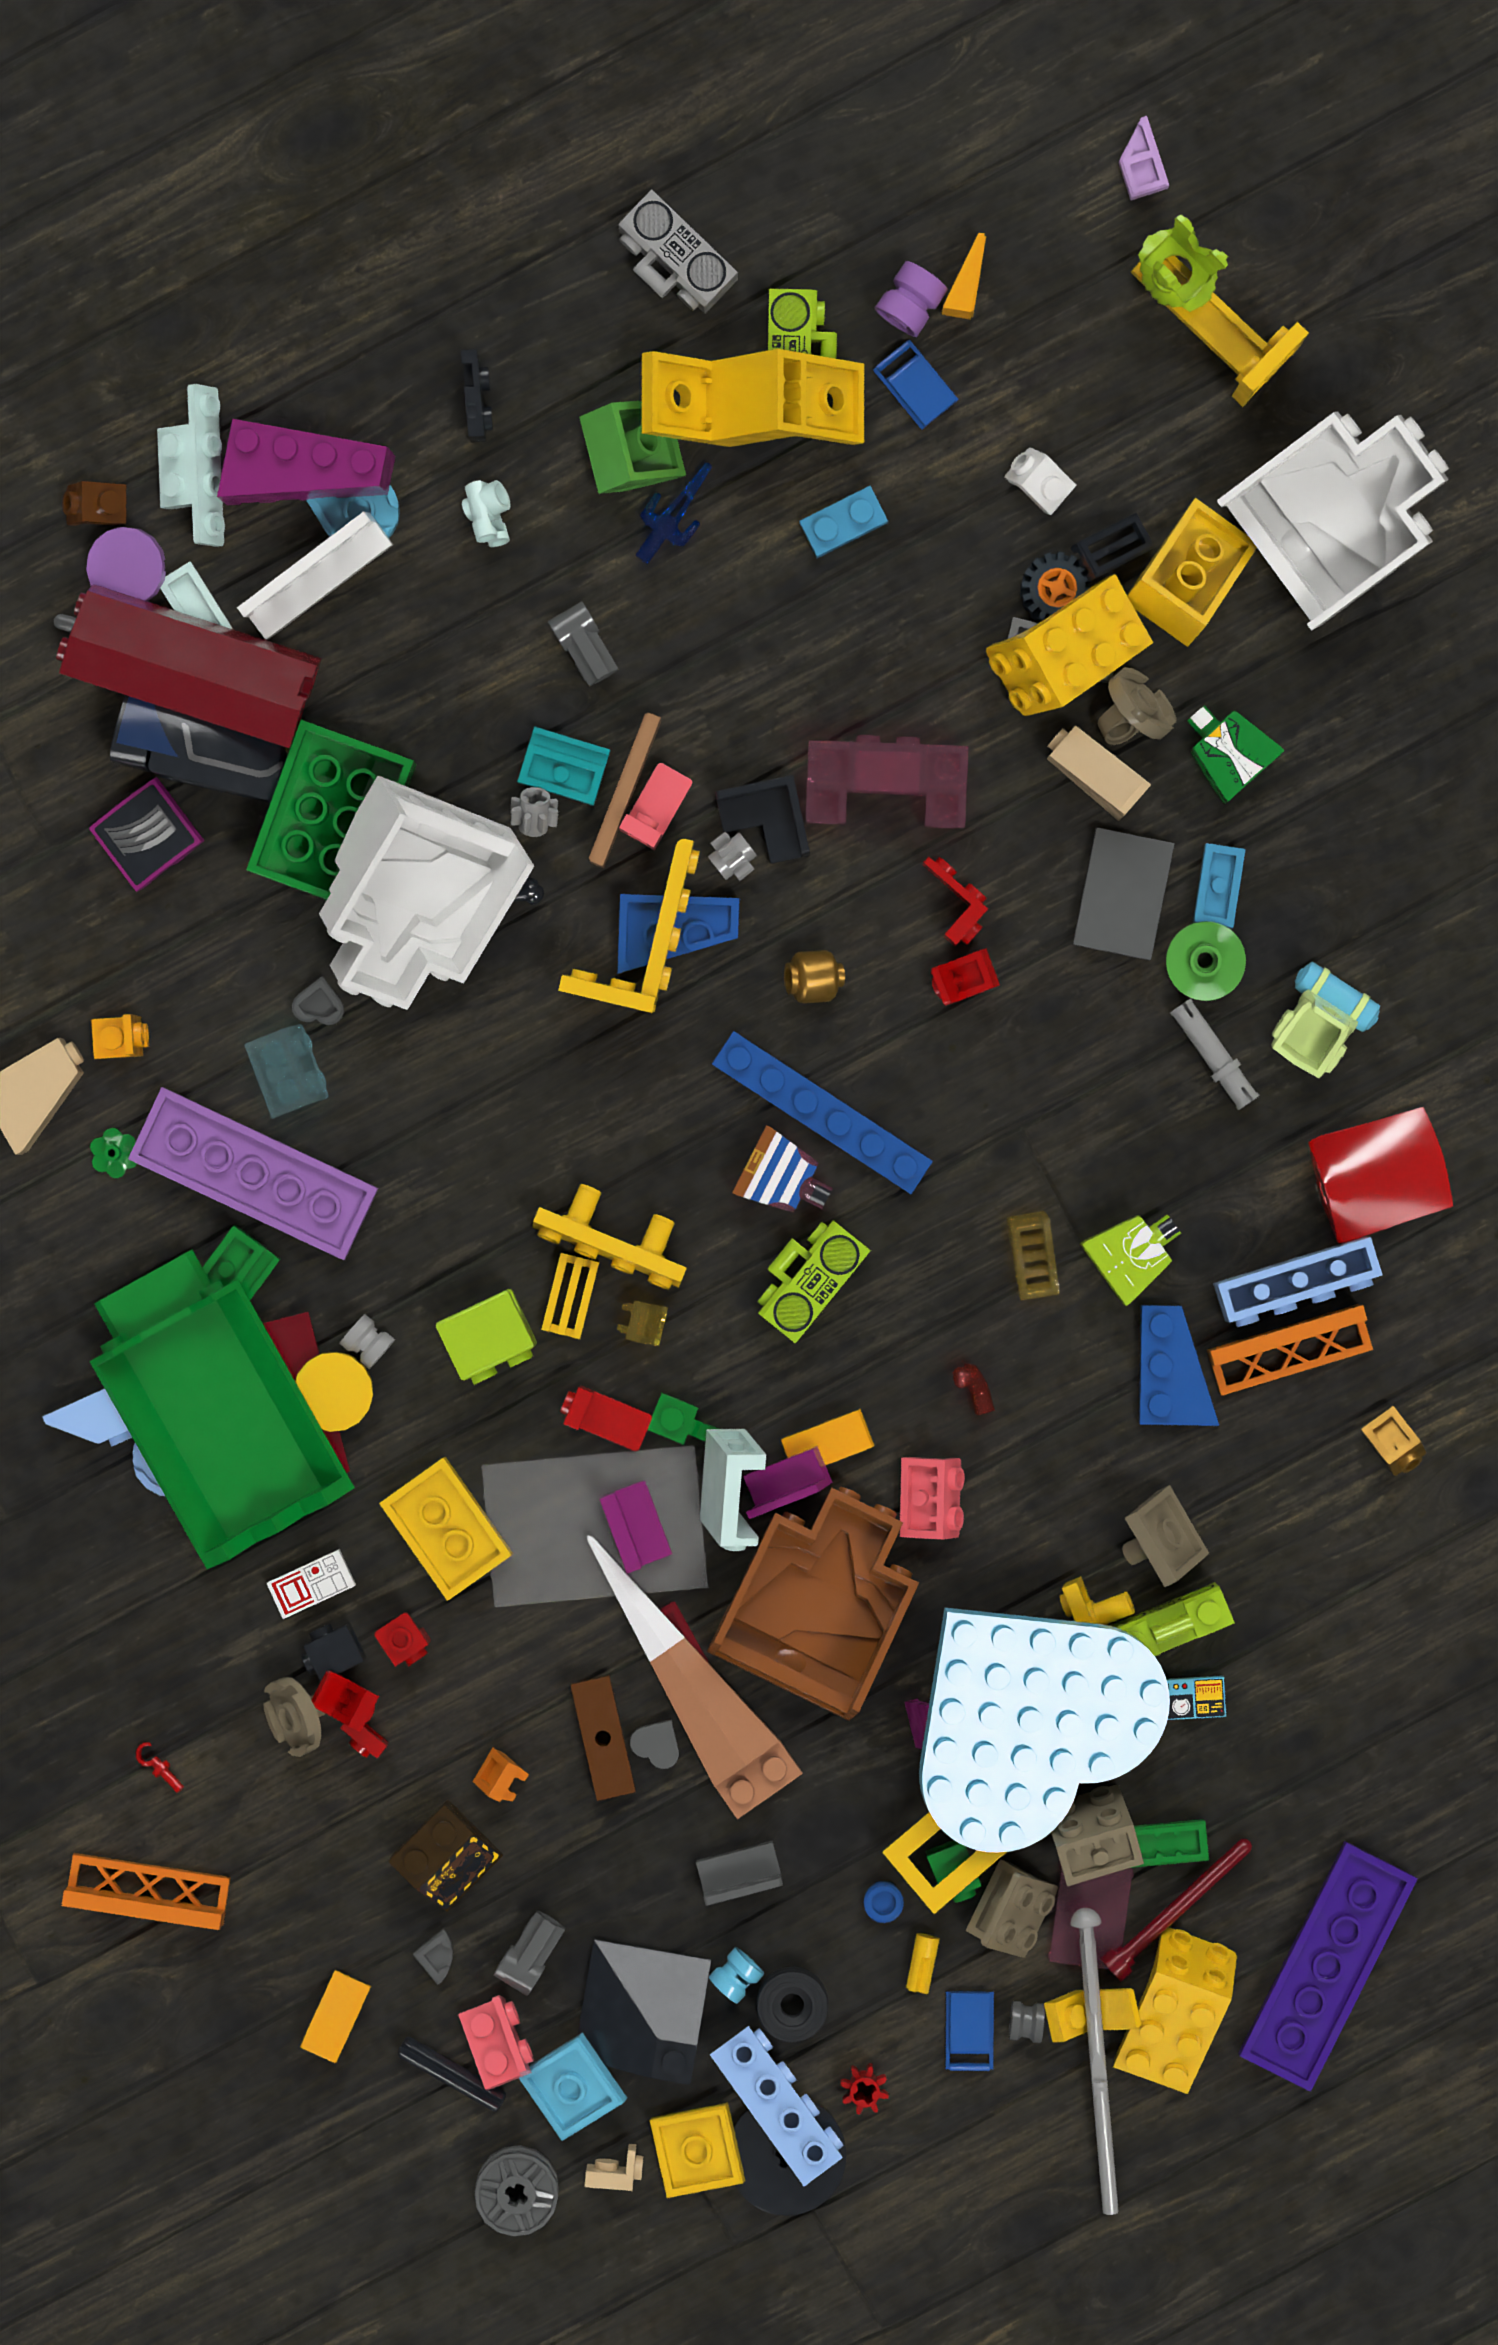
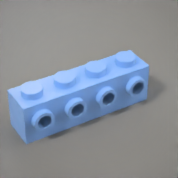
M1364 1236L1353 1241L1213 1283L1224 1320L1229 1323L1235 1321L1236 1326L1240 1327L1259 1321V1313L1273 1309L1274 1314L1279 1315L1297 1309L1296 1302L1311 1298L1312 1303H1318L1336 1297L1334 1290L1349 1286L1351 1292L1374 1285L1372 1278L1382 1276L1372 1239L1371 1237Z
M747 2026L712 2052L710 2056L803 2186H806L843 2158L838 2150L844 2145L830 2126L824 2131L814 2118L820 2114L819 2110L807 2094L799 2097L791 2084L796 2081V2078L786 2064L781 2061L776 2065L767 2052L773 2046L761 2029L758 2028L752 2032L749 2026Z

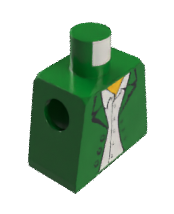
M1204 705L1187 720L1203 738L1190 750L1191 755L1224 805L1284 752L1280 745L1236 711H1233L1220 722Z

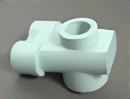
M478 480L466 485L467 498L462 500V507L467 518L473 521L472 527L477 542H488L490 547H498L510 541L506 525L502 522L500 513L510 509V499L504 486L497 480L489 484Z

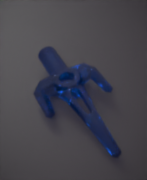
M710 463L704 464L661 515L653 513L661 498L659 493L653 495L640 516L644 524L652 529L650 535L635 554L645 564L651 561L665 540H668L675 546H685L700 526V522L695 520L683 533L678 528V524L691 500L712 468ZM687 496L685 503L677 513L676 517L671 516L672 511L680 503L683 497Z

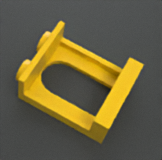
M929 1812L882 1853L935 1915L951 1899L1007 1852L976 1850L973 1855L933 1888L908 1858V1856L941 1829Z

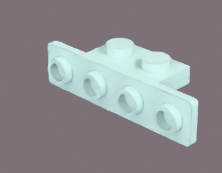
M191 384L187 387L189 424L157 429L160 508L178 509L192 507L194 543L218 547L224 545L225 530L223 503L217 497L221 479L222 450L219 426L220 401L217 388Z

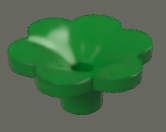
M116 1128L107 1129L102 1137L95 1138L91 1142L90 1149L94 1154L92 1160L94 1169L98 1172H107L112 1178L122 1177L127 1169H132L137 1165V1163L128 1159L136 1139L130 1134L122 1135ZM112 1149L115 1150L114 1157L110 1155Z

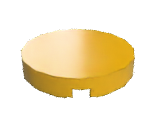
M339 1352L321 1353L310 1359L297 1374L295 1382L322 1430L329 1432L346 1430L359 1423L370 1409L373 1398L372 1378L366 1367L351 1355Z

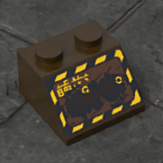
M447 1799L391 1855L388 1862L417 1891L445 1911H448L503 1854Z

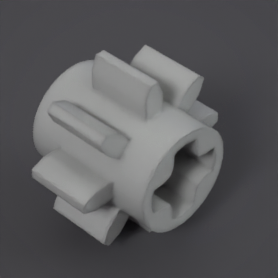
M530 787L523 790L520 798H511V825H518L520 832L526 836L539 837L544 835L548 831V826L557 827L558 800L550 799V794L542 788Z
M724 832L711 842L716 851L710 854L708 858L725 880L735 874L740 881L755 870L749 862L757 855L740 833L730 838Z

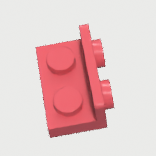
M901 1458L900 1521L903 1524L900 1529V1537L941 1540L959 1537V1531L964 1522L963 1510L960 1507V1491L964 1486L965 1480L960 1458Z
M498 1995L493 1997L492 2001L458 2014L485 2090H490L532 2073L528 2063L534 2061L533 2054L526 2038L519 2039L515 2025L520 2024V2019L512 2001L506 2003L505 1998Z

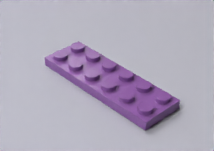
M161 1087L128 1158L139 1165L342 1260L346 1259L379 1189L164 1087Z

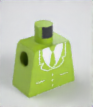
M1136 1215L1084 1240L1080 1245L1121 1303L1127 1306L1172 1262L1163 1246L1180 1235L1181 1232L1168 1215H1165L1150 1227L1147 1226L1140 1215Z

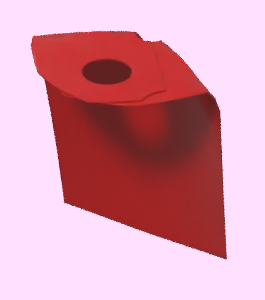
M1424 1107L1324 1134L1308 1142L1317 1189L1338 1243L1353 1241L1395 1225L1453 1207L1444 1156Z

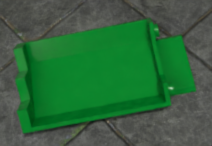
M190 1250L94 1303L113 1339L101 1345L100 1348L103 1354L89 1362L207 1570L230 1560L256 1542L279 1533L305 1515L331 1504L355 1488L238 1279L224 1287L220 1280L211 1284L194 1251Z

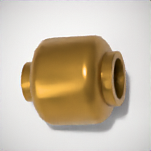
M826 950L798 952L792 957L791 962L785 964V988L787 993L793 994L795 1000L800 1003L829 1002L836 996L838 987L844 986L845 971L843 964L837 963L833 954Z

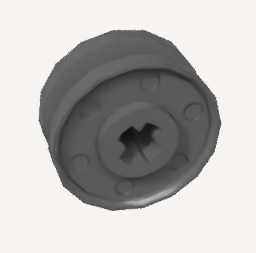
M522 2145L504 2147L491 2154L479 2170L475 2188L477 2210L484 2222L499 2233L510 2236L531 2234L542 2228L554 2214L559 2192L557 2173L550 2160L536 2149ZM518 2183L524 2186L523 2193L525 2195L519 2193L518 2198L510 2195L511 2188L509 2186L515 2188V2185Z

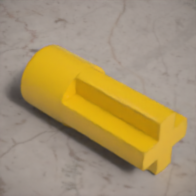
M923 1933L916 1934L906 1985L909 1991L923 1994L929 1993L940 1938Z

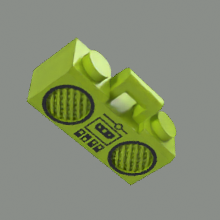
M769 289L768 350L783 349L811 354V342H821V356L836 359L837 333L816 332V325H824L825 301H817V290Z
M834 1220L828 1226L823 1222L819 1224L807 1239L813 1244L808 1251L792 1238L767 1268L782 1281V1284L778 1288L771 1284L757 1301L763 1306L758 1314L795 1344L871 1251ZM800 1254L806 1259V1262L794 1277L790 1278L785 1274V1271Z
M1214 1582L1110 1626L1130 1633L1140 1640L1154 1656H1157L1191 1640L1235 1624L1219 1585Z

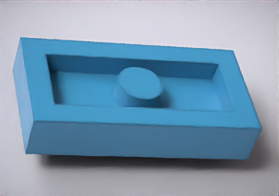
M871 486L799 521L816 558L888 523Z
M1205 844L1193 923L1211 921L1222 924L1227 928L1232 929L1234 927L1245 849Z

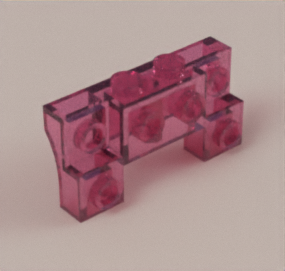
M858 735L856 742L809 740L806 823L845 825L847 793L925 796L924 827L964 829L969 746L920 744V738L896 737V743H880V736Z

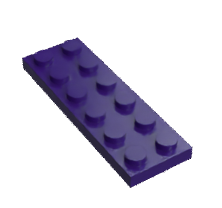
M1344 1841L1238 2052L1240 2057L1311 2092L1418 1879L1416 1876Z

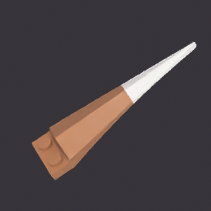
M588 1535L587 1541L711 1782L735 1817L739 1819L802 1775L803 1772L781 1740L691 1645L593 1536Z

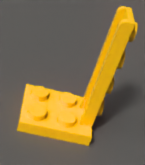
M1170 256L1162 263L1177 277L1181 286L1190 280L1192 271L1176 256ZM1139 262L1131 273L1142 283L1141 262ZM1214 292L1211 294L1212 299L1202 307L1191 312L1183 307H1170L1167 305L1166 307L1238 375L1235 380L1239 385L1232 397L1242 407L1267 383L1291 355L1299 349L1309 334L1297 322L1290 330L1283 325L1266 343Z
M681 839L676 844L641 992L635 991L636 983L611 978L610 985L596 982L598 974L578 969H572L571 976H561L558 991L650 1013L655 1012L659 989L667 991L672 968L665 966L668 951L676 952L681 934V929L674 927L677 913H685L691 890L684 889L687 873L695 874L700 851L693 850L694 841Z

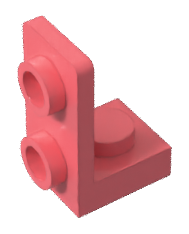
M659 763L630 814H626L619 827L620 831L655 850L691 788L692 780L665 764Z

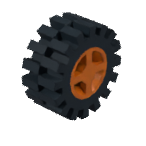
M1050 552L1034 560L1029 568H1027L1021 581L1020 598L1023 600L1025 611L1028 610L1031 614L1030 617L1035 621L1039 620L1042 622L1092 587V581L1089 582L1086 577L1088 574L1087 568H1081L1077 557L1064 555L1065 552H1057V554H1051Z

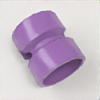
M905 261L893 280L896 289L886 291L876 305L875 310L897 329L910 336L917 337L929 319L926 310L936 309L947 293L948 288L924 268L910 261Z

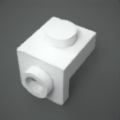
M1028 448L1025 452L1018 455L1012 462L1011 469L1005 475V478L1010 483L1018 486L1043 512L1052 515L1076 486L1046 454L1033 448Z

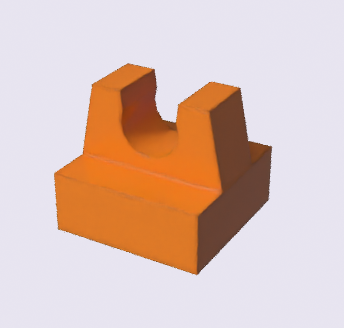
M492 1748L472 1782L488 1797L501 1802L503 1799L513 1802L516 1794L509 1788L514 1778L525 1781L529 1774L505 1753Z

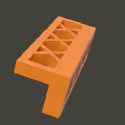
M1356 1304L1207 1349L1220 1395H1226L1373 1350L1365 1321L1368 1319L1364 1306ZM1356 1324L1361 1345L1346 1349L1333 1342L1339 1329ZM1331 1332L1328 1339L1321 1336V1334ZM1315 1337L1325 1342L1317 1358L1307 1360L1295 1353L1301 1340ZM1293 1343V1345H1292V1347L1290 1348V1350H1288V1349L1282 1347V1346H1285V1345H1288V1344ZM1330 1346H1332V1347H1334V1348L1340 1350V1351H1337V1352H1334V1353L1325 1355V1354L1327 1353V1351H1328V1349H1329ZM1277 1348L1287 1354L1278 1370L1270 1372L1257 1365L1262 1353ZM1255 1355L1252 1362L1245 1359V1357ZM1292 1357L1301 1361V1363L1288 1366ZM1240 1360L1249 1365L1242 1381L1226 1385L1221 1368L1222 1364ZM1254 1368L1264 1373L1250 1378Z
M74 1853L68 1886L63 1893L62 1906L220 1930L224 1924L231 1877ZM81 1864L96 1866L106 1880L95 1888L78 1886ZM106 1868L117 1869L118 1871L110 1875ZM125 1871L135 1872L145 1886L134 1894L123 1893L114 1879ZM145 1874L156 1875L157 1877L149 1881ZM164 1877L175 1878L184 1892L173 1900L162 1899L153 1885ZM184 1880L194 1881L196 1883L191 1887H188ZM109 1883V1885L112 1887L114 1891L104 1890L101 1888H103L105 1885ZM203 1883L220 1885L217 1907L202 1905L192 1891ZM148 1889L153 1897L143 1896L141 1894ZM188 1896L192 1903L181 1902L180 1900Z

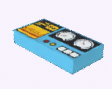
M1223 1676L1166 1679L1170 1698L1167 1720L1226 1717Z

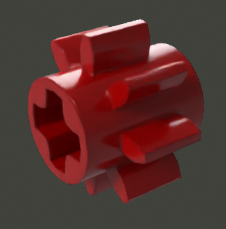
M872 2063L868 2064L866 2070L858 2071L857 2067L852 2065L853 2076L851 2079H841L840 2085L843 2088L850 2089V2092L842 2097V2102L847 2104L853 2101L856 2104L858 2115H860L863 2108L871 2107L875 2113L878 2112L876 2103L878 2099L889 2098V2093L879 2088L880 2085L886 2082V2074L876 2077L873 2074ZM861 2081L866 2086L873 2084L871 2086L872 2094L865 2096L863 2092L857 2093V2084Z

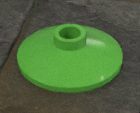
M1211 921L1196 922L1180 930L1171 941L1166 955L1167 972L1174 986L1184 995L1201 1001L1216 1000L1229 994L1241 981L1246 966L1245 950L1237 935L1226 926ZM1204 952L1212 956V962L1207 967H1201L1197 962L1198 956Z

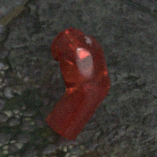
M965 1363L964 1367L956 1368L953 1371L954 1383L958 1388L968 1386L975 1414L980 1415L995 1411L988 1383L978 1367L974 1364Z

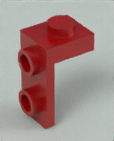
M928 856L922 865L969 906L943 937L954 946L960 940L968 945L983 928L977 921L988 910L983 905L987 898L970 883L965 888L953 878L957 872L941 857L934 861Z
M581 1385L576 1393L568 1391L560 1413L567 1415L563 1423L564 1425L576 1430L579 1428L633 1451L640 1449L652 1420V1415Z

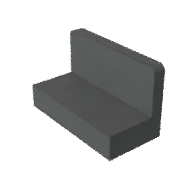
M773 1840L696 1860L706 1906L783 1886V1878Z

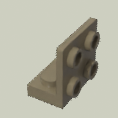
M1118 1785L1097 1787L1089 1793L1076 1796L1068 1813L1058 1826L1051 1831L1067 1886L1144 1864L1134 1825Z

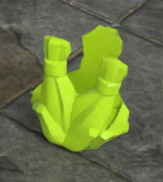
M1179 215L1175 218L1174 228L1160 230L1153 235H1148L1138 256L1141 262L1142 284L1145 285L1147 291H1150L1152 298L1163 306L1183 307L1191 312L1202 307L1212 299L1211 294L1216 289L1215 282L1218 278L1217 271L1228 266L1226 261L1228 256L1223 251L1220 252L1217 249L1211 250L1200 247L1192 223L1188 218ZM1170 256H1181L1187 259L1192 267L1190 280L1182 286L1177 277L1162 264Z

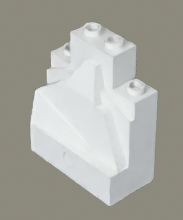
M1333 412L1217 500L1221 507L1227 506L1305 612L1310 619L1307 625L1311 631L1323 625L1433 542L1428 535L1433 531L1428 521L1420 512L1413 515L1410 508L1449 480L1444 474L1449 468L1435 449L1429 453L1421 443L1420 439L1425 435L1412 417L1405 420L1402 415H1397L1364 441L1360 442L1357 436L1362 432L1350 415L1346 414L1342 417L1339 412Z
M377 776L357 810L335 858L340 871L329 888L331 894L319 913L327 927V933L333 939L343 943L330 964L338 980V985L350 994L358 995L360 992L371 996L377 1003L385 1007L395 1005L408 1010L429 973L443 981H447L450 978L464 983L534 868L532 861L511 828L389 779Z

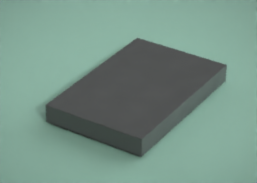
M1096 828L1072 945L1150 961L1175 843Z

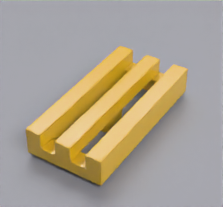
M565 1253L560 1254L541 1330L576 1339L581 1338L600 1262ZM568 1262L574 1264L560 1323L556 1325L552 1324ZM584 1266L590 1269L575 1328L572 1329L568 1328L567 1325L581 1269Z

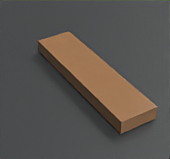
M647 713L643 718L589 856V860L593 865L604 868L619 827L624 819L661 724V717Z

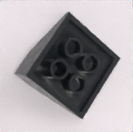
M594 1938L578 2035L584 2034L605 2066L649 2078L690 2085L711 1959Z

